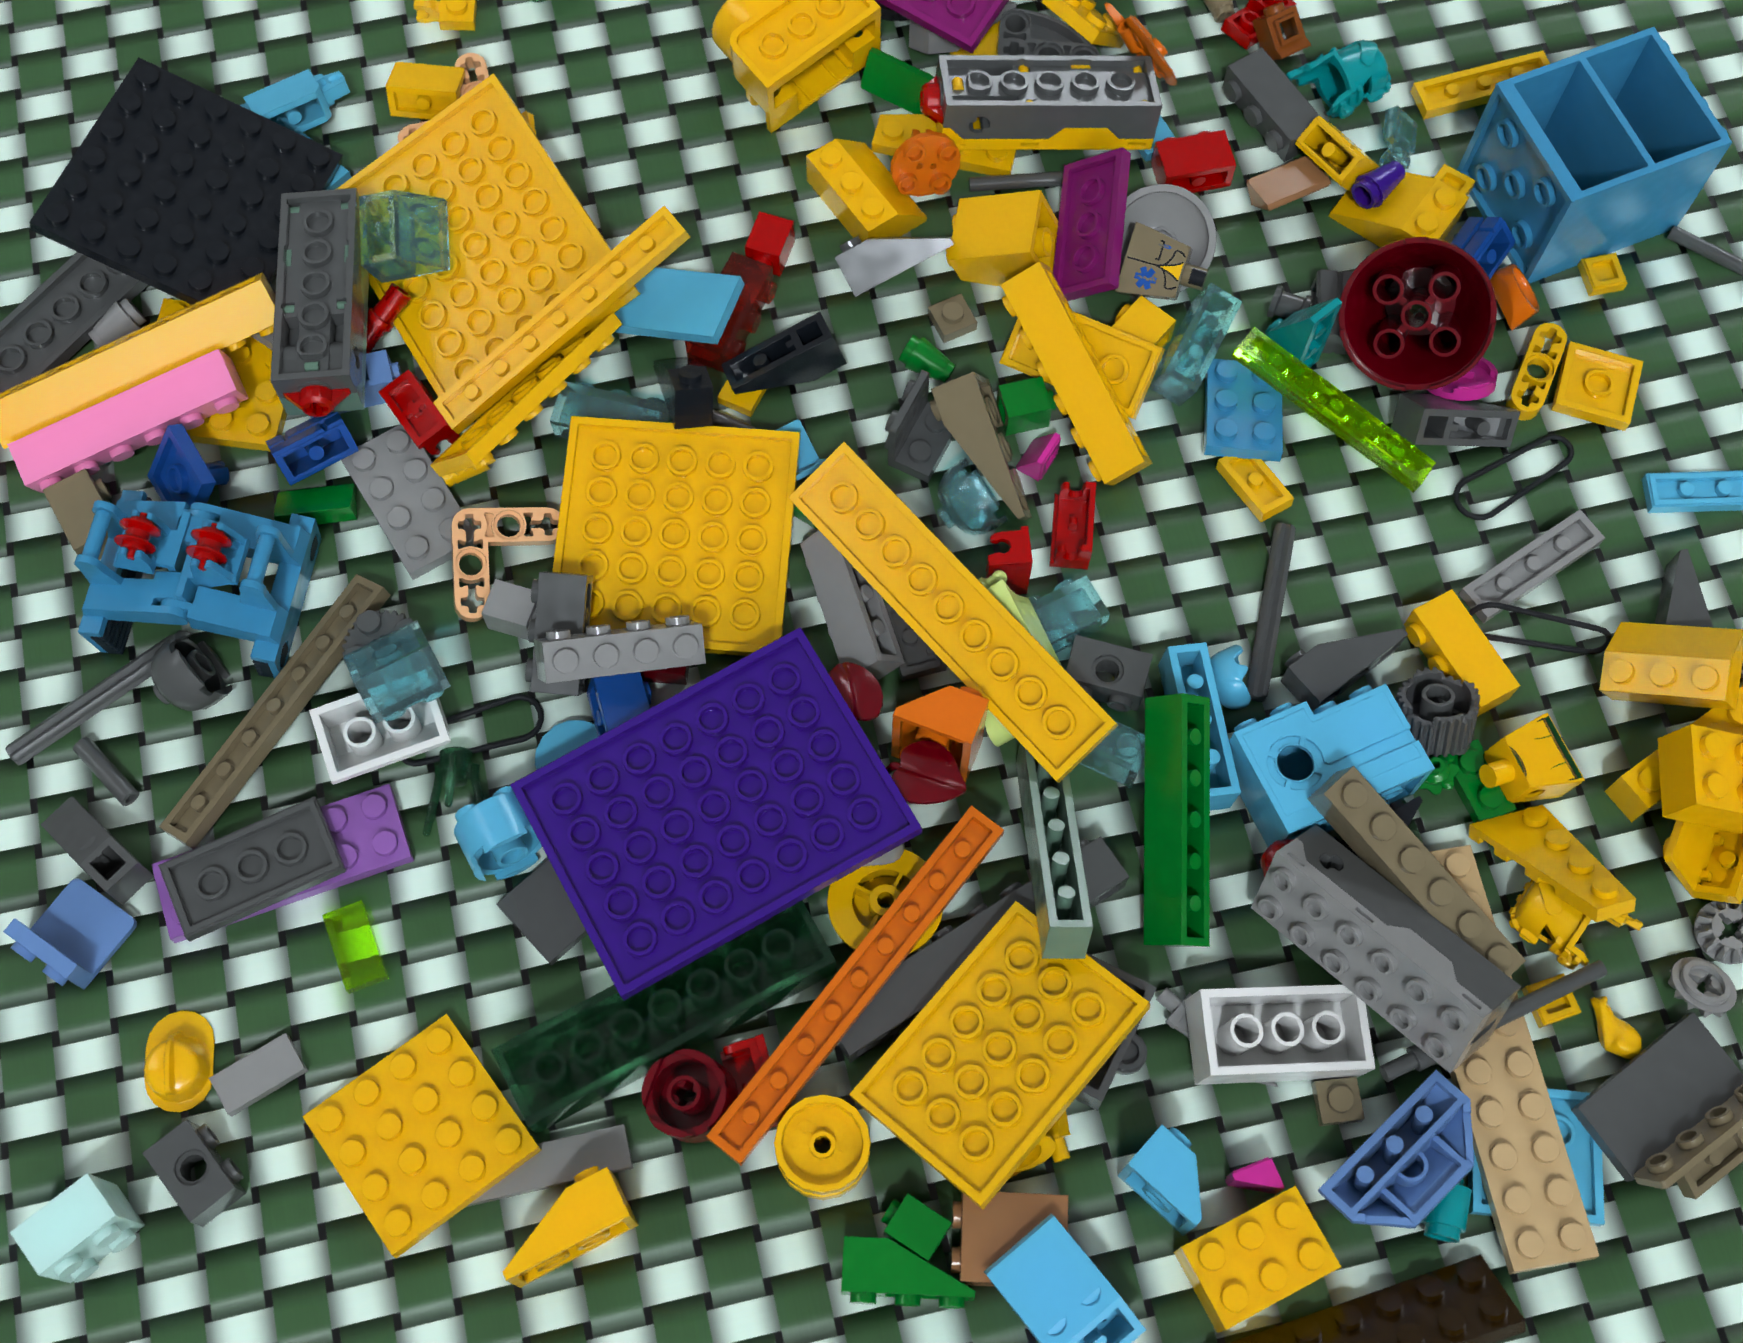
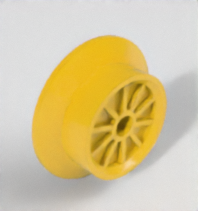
M904 849L900 859L894 863L864 866L830 884L827 898L828 913L832 926L838 936L850 948L856 950L888 910V908H883L880 905H892L926 861L913 852ZM943 912L910 953L918 950L930 940L940 924Z

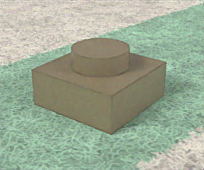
M962 294L928 307V316L943 343L977 330V320Z
M1357 1077L1314 1081L1311 1084L1319 1127L1361 1122L1365 1119Z

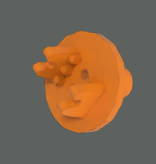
M913 129L911 138L905 140L895 151L891 160L890 174L899 192L903 195L918 197L932 194L941 195L951 188V181L955 178L960 168L961 155L954 140L946 134L934 132L930 129L920 133L919 130Z

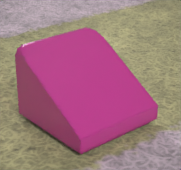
M1055 432L1034 439L1018 462L1016 469L1037 481L1042 480L1058 455L1061 441L1060 435Z
M1269 1157L1237 1169L1226 1176L1227 1178L1225 1179L1227 1186L1277 1194L1285 1188L1272 1158L1269 1159Z

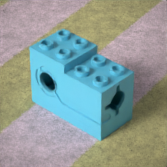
M1387 684L1374 689L1370 685L1364 686L1351 693L1349 700L1338 705L1335 701H1330L1319 706L1313 712L1307 701L1295 706L1291 702L1285 703L1272 710L1270 717L1258 722L1255 718H1251L1233 729L1234 733L1229 742L1240 785V797L1267 847L1277 840L1295 839L1316 824L1327 833L1334 830L1308 798L1337 771L1354 766L1384 801L1390 805L1401 798L1413 795L1435 769L1419 740L1416 741L1410 732L1411 726Z

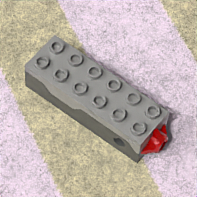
M1317 824L1295 839L1277 840L1266 849L1260 860L1264 879L1251 906L1263 919L1449 1073L1453 1072L1489 1040L1521 988L1518 983Z

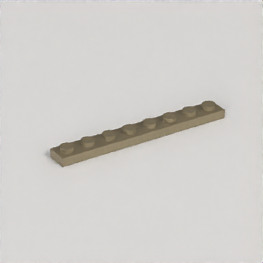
M358 574L354 576L159 828L193 850L198 846L343 658L342 653L345 651L342 644H346L344 637L350 635L348 629H354L353 623L356 622L358 615L367 610L375 612L380 610L391 596L383 586Z

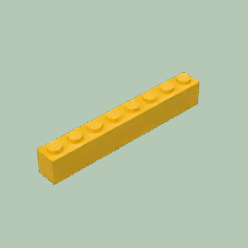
M264 273L255 275L1 392V446L3 449H6L9 443L214 350L224 348L225 352L229 353L244 346L247 343L245 338L259 333L260 337H264L273 333L275 293Z

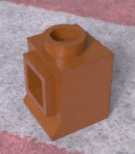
M1283 2L1273 4L1263 9V16L1252 21L1260 47L1266 51L1272 60L1286 58L1311 46V43L1305 36L1296 5L1285 7ZM1279 23L1282 24L1286 39L1283 38Z

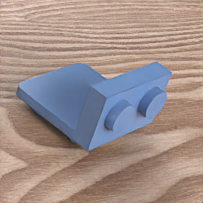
M73 879L31 928L14 918L3 932L16 941L10 947L16 953L31 963L36 957L47 965L42 972L55 982L63 986L69 980L85 990L135 930L137 922L132 916L83 880Z

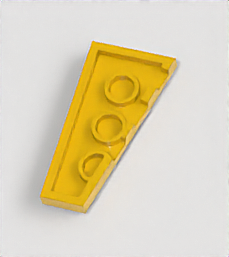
M880 114L872 140V151L894 156L895 151L903 142L911 138L913 129L919 130L920 133L926 132L927 129L937 132L936 123L924 114ZM959 150L961 155L959 169L990 176L1011 175L1017 150Z
M1543 805L1528 807L1524 810L1469 824V838L1478 844L1484 841L1494 847V854L1505 862L1514 860L1525 868V875L1535 882L1549 883L1555 887V895L1593 921L1600 922L1635 912L1636 898Z

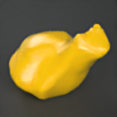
M1606 996L1592 997L1590 1003L1595 1012L1597 1033L1602 1047L1606 1051L1626 1059L1634 1058L1642 1050V1039L1639 1033L1629 1023L1614 1015Z

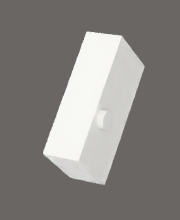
M1344 985L1200 989L1184 1000L1195 1085L1360 1077L1375 1069L1366 1004Z

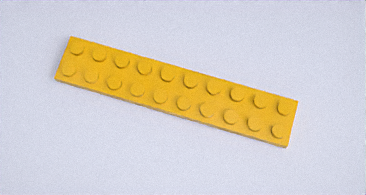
M845 442L788 497L967 687L979 691L983 698L989 699L988 710L1055 781H1062L1119 726Z

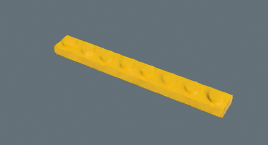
M665 205L433 402L453 431L460 434L691 238Z

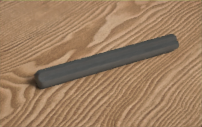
M1283 522L1277 523L1273 530L1246 686L1251 700L1256 702H1264L1269 692L1296 532L1294 525Z
M173 634L167 636L8 744L5 750L12 761L17 765L24 764L150 678L151 661L154 653Z

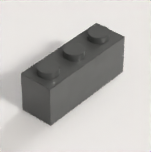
M1263 48L1228 65L1222 86L1224 94L1230 102H1234L1242 111L1247 123L1251 127H1255L1262 135L1268 148L1272 152H1276L1283 162L1302 153L1303 151L1295 145L1296 140L1314 118L1320 116Z
M549 571L539 572V579H534L531 587L532 603H537L536 619H530L529 642L534 643V639L546 638V631L570 629L571 634L586 633V627L590 626L593 575ZM533 648V658L527 659L525 680L526 682H531L530 692L573 696L585 693L586 679L547 684L539 680L535 648Z

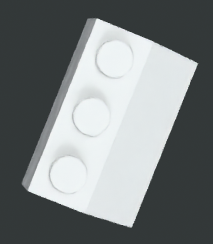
M426 669L309 710L333 785L451 743L447 720L436 687Z

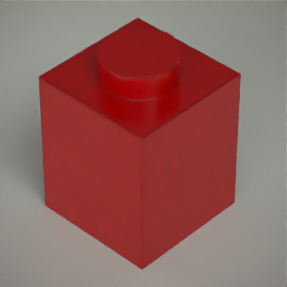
M759 211L745 244L746 267L752 268L760 274L770 273L781 277L795 242L794 221Z

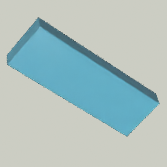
M1743 470L1646 473L1641 479L1648 513L1743 510Z

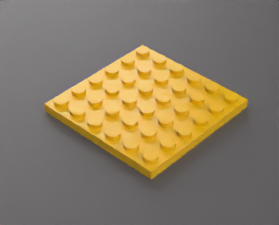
M571 416L552 572L593 575L590 626L610 624L611 630L626 628V622L650 620V625L665 624V617L689 615V620L702 623L705 653L748 656L783 636L795 505L788 497L796 490L800 432L721 426L674 429L673 423Z

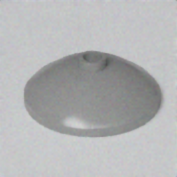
M1156 184L1143 187L1127 197L1120 272L1136 222L1142 223L1191 247L1192 254L1189 264L1206 269L1209 268L1216 249V228L1208 208L1195 194L1179 186ZM1181 286L1180 292L1188 289L1189 287Z

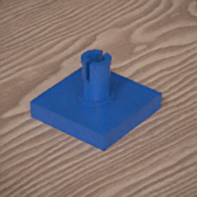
M183 424L167 426L147 475L161 501L187 502L190 507L195 502L207 504L214 486L226 485L229 482V470L227 467H224L225 463L223 461H216L205 464Z

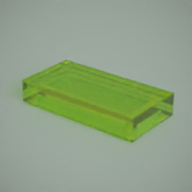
M362 900L322 915L345 990L349 994L389 979L365 903Z

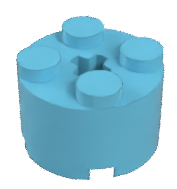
M511 786L502 787L493 794V797L477 805H466L456 812L457 824L454 828V835L478 880L486 881L484 875L493 874L497 880L507 879L525 871L539 860L536 853L541 849L542 845Z

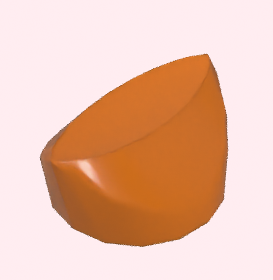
M1510 264L1496 270L1490 281L1510 329L1514 330L1539 312V304L1529 282L1515 264Z

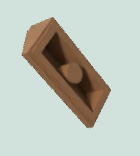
M1303 156L1247 180L1246 184L1251 205L1271 211L1328 187L1331 184V180L1308 156Z

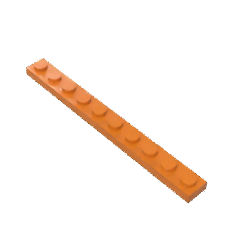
M972 805L969 807L706 1135L710 1142L742 1166L1004 834L1003 828Z

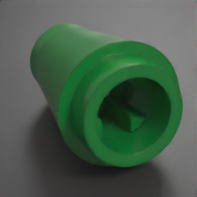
M913 335L899 357V361L905 364V369L918 374L922 370L930 373L929 378L941 381L942 383L948 381L956 367V364L951 362L948 357L924 336L920 339Z

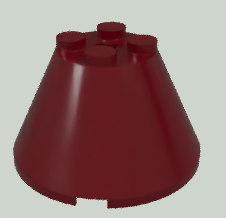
M1405 238L1375 250L1353 271L1340 299L1343 303L1339 310V332L1349 357L1369 378L1396 390H1433L1458 380L1480 361L1492 340L1496 326L1497 304L1495 292L1483 267L1462 248L1437 238ZM1415 304H1420L1424 306L1427 310H1425L1422 307L1418 308L1417 310H1414L1412 306Z

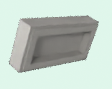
M284 1033L213 1075L209 1080L227 1114L232 1117L308 1070L290 1036Z

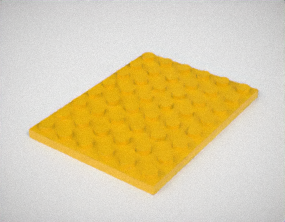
M494 73L337 188H357L371 225L369 284L378 299L381 300L391 283L400 286L412 297L393 323L438 397L611 251L598 228ZM634 285L546 361L558 354L561 349L572 344L580 335L586 334L597 326L607 315L612 312L615 313L640 295L636 286Z

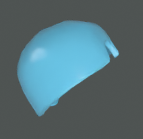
M1237 644L1217 652L1210 658L1220 704L1232 710L1248 706L1251 700L1248 688L1243 682L1248 667L1239 664L1238 656L1243 652V649Z

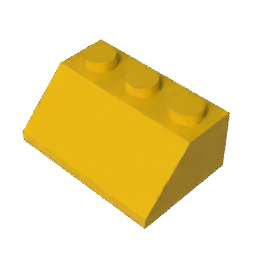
M835 138L806 155L807 182L853 238L859 235L863 242L868 238L901 237L927 221V216L912 198L899 192L890 172L866 143Z
M1620 622L1604 653L1599 690L1612 700L1736 710L1743 663V629Z

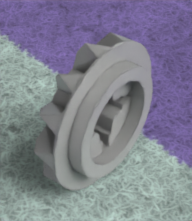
M1712 901L1700 909L1694 922V933L1699 946L1709 957L1724 964L1743 963V906L1719 901ZM1722 921L1726 925L1736 922L1739 924L1738 929L1734 933L1736 937L1730 936L1721 940L1718 938L1725 929Z
M1685 957L1678 960L1670 969L1671 976L1668 984L1676 989L1674 998L1683 999L1687 1002L1688 1010L1697 1008L1704 1018L1710 1014L1721 1017L1735 1005L1737 1000L1736 988L1730 977L1717 965L1705 959ZM1702 981L1706 983L1704 994L1697 990L1698 984H1701Z

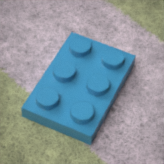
M1208 358L1205 367L1204 455L1280 462L1283 454L1282 365Z

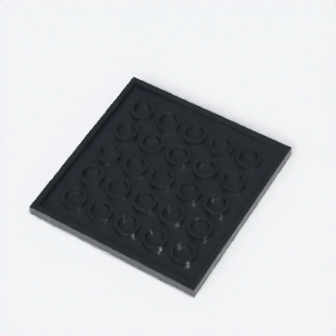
M138 58L30 220V229L192 305L262 272L271 285L277 274L281 194L326 190L342 164L343 155L144 59Z

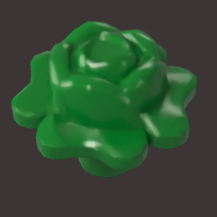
M1430 754L1429 759L1435 769L1419 789L1428 790L1437 796L1442 792V788L1444 790L1453 789L1454 777L1459 773L1460 768L1458 765L1452 764L1454 756L1451 754H1447V757L1442 755L1434 757V755Z

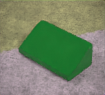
M872 47L869 51L861 79V88L913 114H922L920 110V90L934 76Z
M352 483L278 492L274 519L275 521L289 524L291 514L294 513L315 518L317 524L357 520L356 486Z

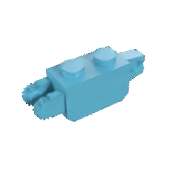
M307 69L244 96L245 103L240 106L299 134L327 122L332 116L329 107L335 104V100L350 93V90L340 71L324 76L322 74L313 76L310 70Z

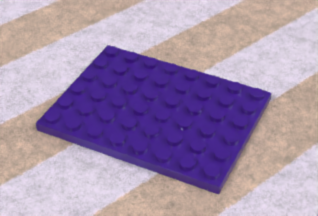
M801 627L510 784L623 1000L628 999L923 833L921 825Z

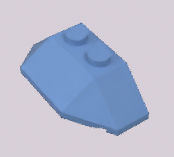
M1435 1070L1318 1189V1192L1351 1223L1415 1229L1474 1167L1470 1098L1440 1072Z

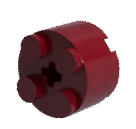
M692 1049L674 1051L675 1053L663 1059L660 1058L655 1062L644 1078L641 1097L646 1113L654 1127L677 1140L687 1143L709 1141L706 1135L737 1098L736 1081L724 1066L705 1053ZM695 1092L696 1097L694 1101L687 1102L684 1100L685 1093Z

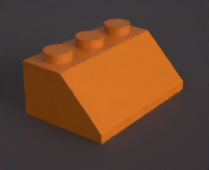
M947 686L896 707L893 713L891 756L900 759L903 749L914 742L922 740L937 742L947 748L953 755L966 783L983 740L989 699L983 698L979 691L970 687L963 686L959 689Z

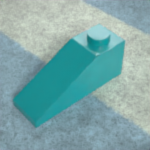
M1336 297L1296 311L1284 321L1281 318L1277 319L1265 332L1267 337L1262 352L1274 364L1282 365V372L1293 381L1319 361L1343 302Z

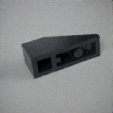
M818 312L726 361L721 366L733 392L740 394L815 381L847 364L822 314Z
M692 358L655 360L654 370L674 429L713 426V385L706 366Z

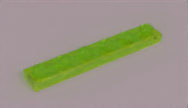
M1256 327L1251 329L1231 355V357L1413 493L1422 485L1436 464L1433 459Z

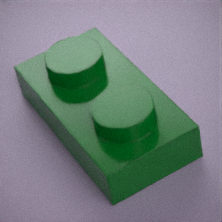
M1478 739L1471 742L1470 748L1465 754H1455L1452 764H1456L1460 768L1459 773L1454 777V787L1474 823L1513 813L1517 810L1515 804L1506 799L1500 786L1487 788L1481 782L1479 769L1482 765L1487 764L1484 758L1485 750Z

